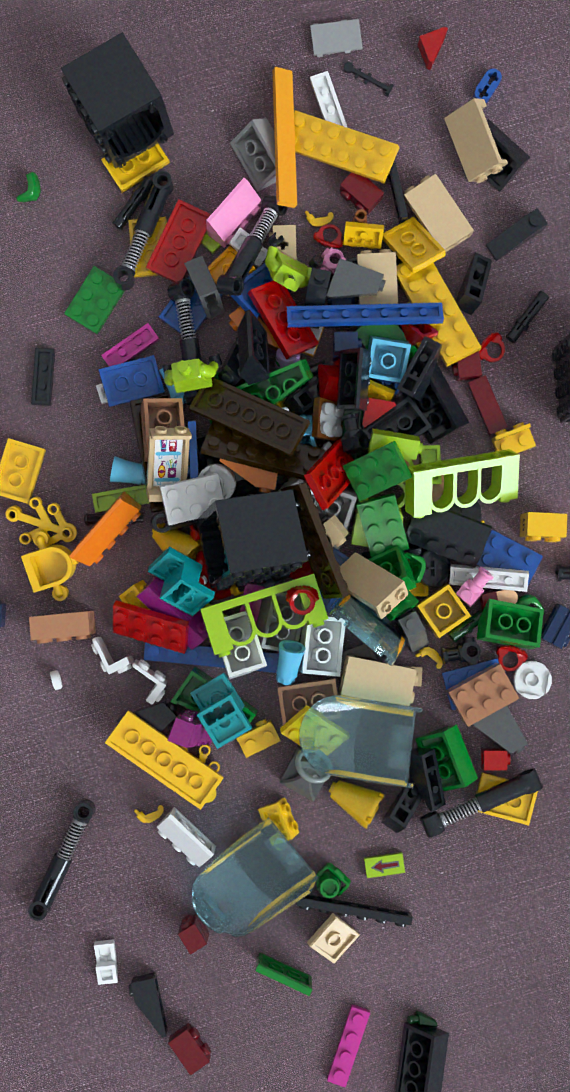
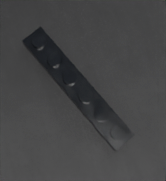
M297 893L296 905L303 910L314 908L318 909L321 913L337 912L339 916L343 917L354 915L360 920L371 918L383 924H386L387 921L394 922L396 926L400 927L412 925L413 917L410 912Z

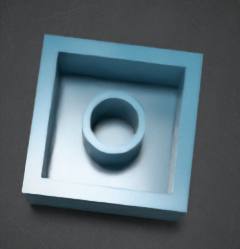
M370 335L368 350L371 351L370 357L372 362L369 377L400 383L407 369L411 344L407 341Z

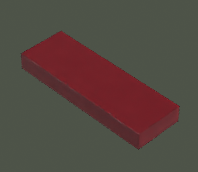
M486 375L468 382V387L489 436L508 428Z

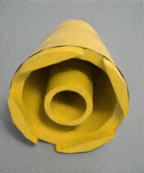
M158 523L157 527L162 528L166 523ZM152 529V538L163 552L170 546L195 560L196 554L202 550L200 540L194 541L190 535L178 529L164 533Z
M341 780L337 783L333 782L328 791L331 793L330 798L366 829L380 807V800L382 801L385 796L381 792Z

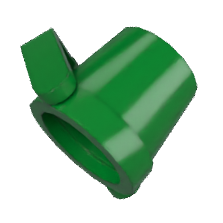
M326 863L315 875L317 878V890L326 898H333L336 895L339 897L351 883V880L332 863ZM341 881H342L343 883H345V885H344L342 888H341Z

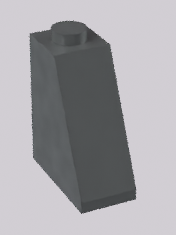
M203 256L184 263L207 319L209 320L225 313L219 292Z
M340 258L326 296L328 299L376 296L378 291H383L386 280H383L384 274Z
M410 610L394 619L412 653L429 645L426 630L416 611Z
M507 706L472 724L511 754L513 752L514 754L522 752L525 749L524 746L528 745Z

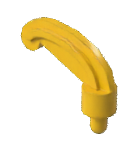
M305 211L307 221L316 227L330 223L334 217L333 213L329 212L327 217L315 218L313 214Z
M425 647L415 654V657L428 655L437 663V669H440L443 665L442 658L432 648Z
M159 805L157 811L147 815L142 811L139 812L137 809L134 810V813L141 822L150 823L163 814L164 807Z

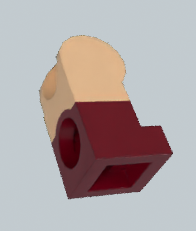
M513 590L483 593L479 597L482 612L488 599L515 604L518 600L517 593Z

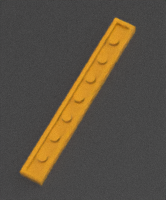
M274 67L272 74L277 205L295 208L297 206L293 77L291 70Z

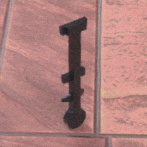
M347 62L344 64V71L346 73H354V79L361 77L365 79L364 84L367 85L370 82L385 90V96H389L394 87L393 84L387 86L372 78L371 73L366 75L361 72V68L359 70L355 69L352 63Z

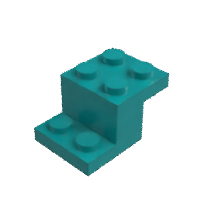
M170 546L149 565L148 572L164 580L160 599L191 616L195 615L214 598L215 592L199 583L203 565Z
M225 672L190 692L200 709L197 716L217 749L252 729L251 724L242 711L245 705Z

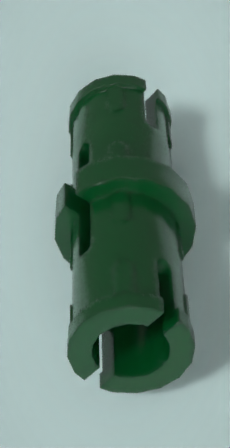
M478 610L467 620L463 621L448 633L450 638L456 643L467 633H472L473 629L478 626L482 613Z

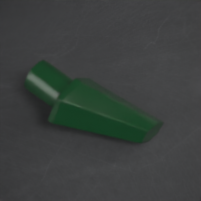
M419 1011L414 1012V1015L407 1016L408 1024L417 1023L418 1026L438 1027L435 1019Z

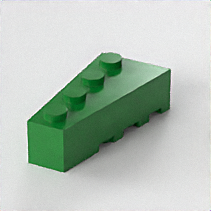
M304 359L271 372L269 379L251 385L245 383L236 388L277 405L312 379L313 375L307 360Z
M195 666L171 702L199 712L200 709L190 692L213 678ZM241 698L245 705L242 711L249 723H251L258 709Z

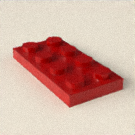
M178 199L146 269L172 282L184 279L187 274L184 263L194 259L207 232L206 220L211 214Z
M273 280L248 292L249 297L286 360L319 344L310 327L287 328V306L297 305L286 287Z
M341 439L336 440L304 475L306 483L311 488L315 500L322 510L328 509L351 483L343 465L354 461L352 455L343 452Z
M118 600L115 601L113 604V633L185 654L188 646L189 621Z

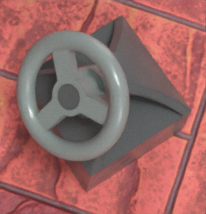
M297 746L279 779V783L314 802L324 782L331 776V774L323 772L332 771V764L322 751L314 748L304 749Z

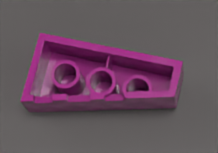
M154 575L136 597L152 611L189 621L188 647L194 649L208 637L201 611L199 610L195 615L191 616L161 600L160 595L164 580Z
M187 709L182 710L176 717L167 741L189 748L206 744L210 745L212 739L199 720L198 712Z

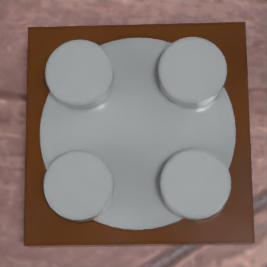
M321 397L314 398L312 437L332 442L341 439L343 432L341 417L344 414V410L337 409V402Z

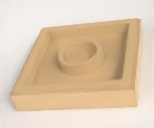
M332 913L307 943L315 951L332 963H335L360 934Z

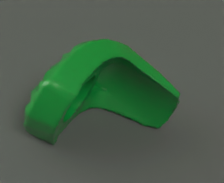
M30 172L26 175L28 190L16 197L18 202H31L39 198L41 186L38 175L35 172Z
M404 553V556L410 560L415 583H420L426 568L424 558L413 553Z
M531 594L520 596L515 603L525 606L534 604L537 608L544 609L538 599Z

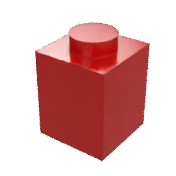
M481 748V768L483 770H507V765H510L511 758L510 753H507L506 749Z

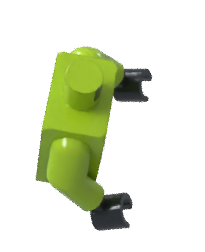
M275 232L268 239L270 246L268 247L265 265L270 272L271 278L293 292H296L298 288L307 287L312 268L318 269L322 265L323 259L317 263L315 261L316 255H314L309 261L308 267L276 248L284 239L282 235L276 239Z
M220 354L209 356V365L200 359L182 360L170 365L163 364L165 384L168 386L174 384L176 393L213 387L212 377L215 376L218 366L222 365Z

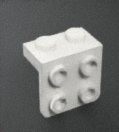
M102 637L92 639V649L96 655L99 654L102 660L100 665L104 672L112 674L118 671L120 674L132 668L131 664L134 662L132 656L125 657L114 663Z
M136 659L132 667L156 683L146 698V701L153 705L155 701L159 702L165 694L166 676L158 670L156 672L149 668L150 664L143 659H140V661Z

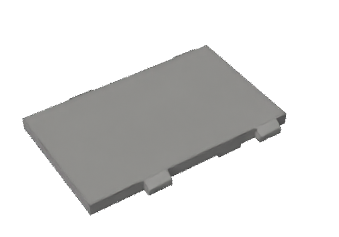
M344 19L338 22L314 23L310 25L314 56L323 57L324 54L345 52L346 54L363 49L359 19Z

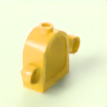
M39 531L33 536V542L39 547V550L21 556L34 593L53 587V598L57 601H63L68 597L69 590L61 584L74 574L76 564L79 562L69 557L71 551L67 547L62 545L47 546L50 541L49 534L46 531Z

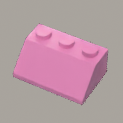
M245 178L240 181L206 220L207 234L223 248L229 244L240 227L245 230L251 217H256L261 211V199Z

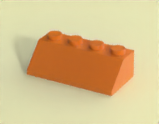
M124 491L77 544L69 557L87 566H91L94 562L97 564L104 557L102 552L106 548L110 550L117 542L114 540L117 535L122 536L129 528L127 524L131 520L135 522L141 515L139 510L142 506Z

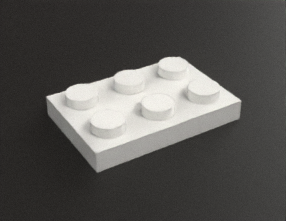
M218 473L159 486L168 525L198 519L214 501L223 500Z

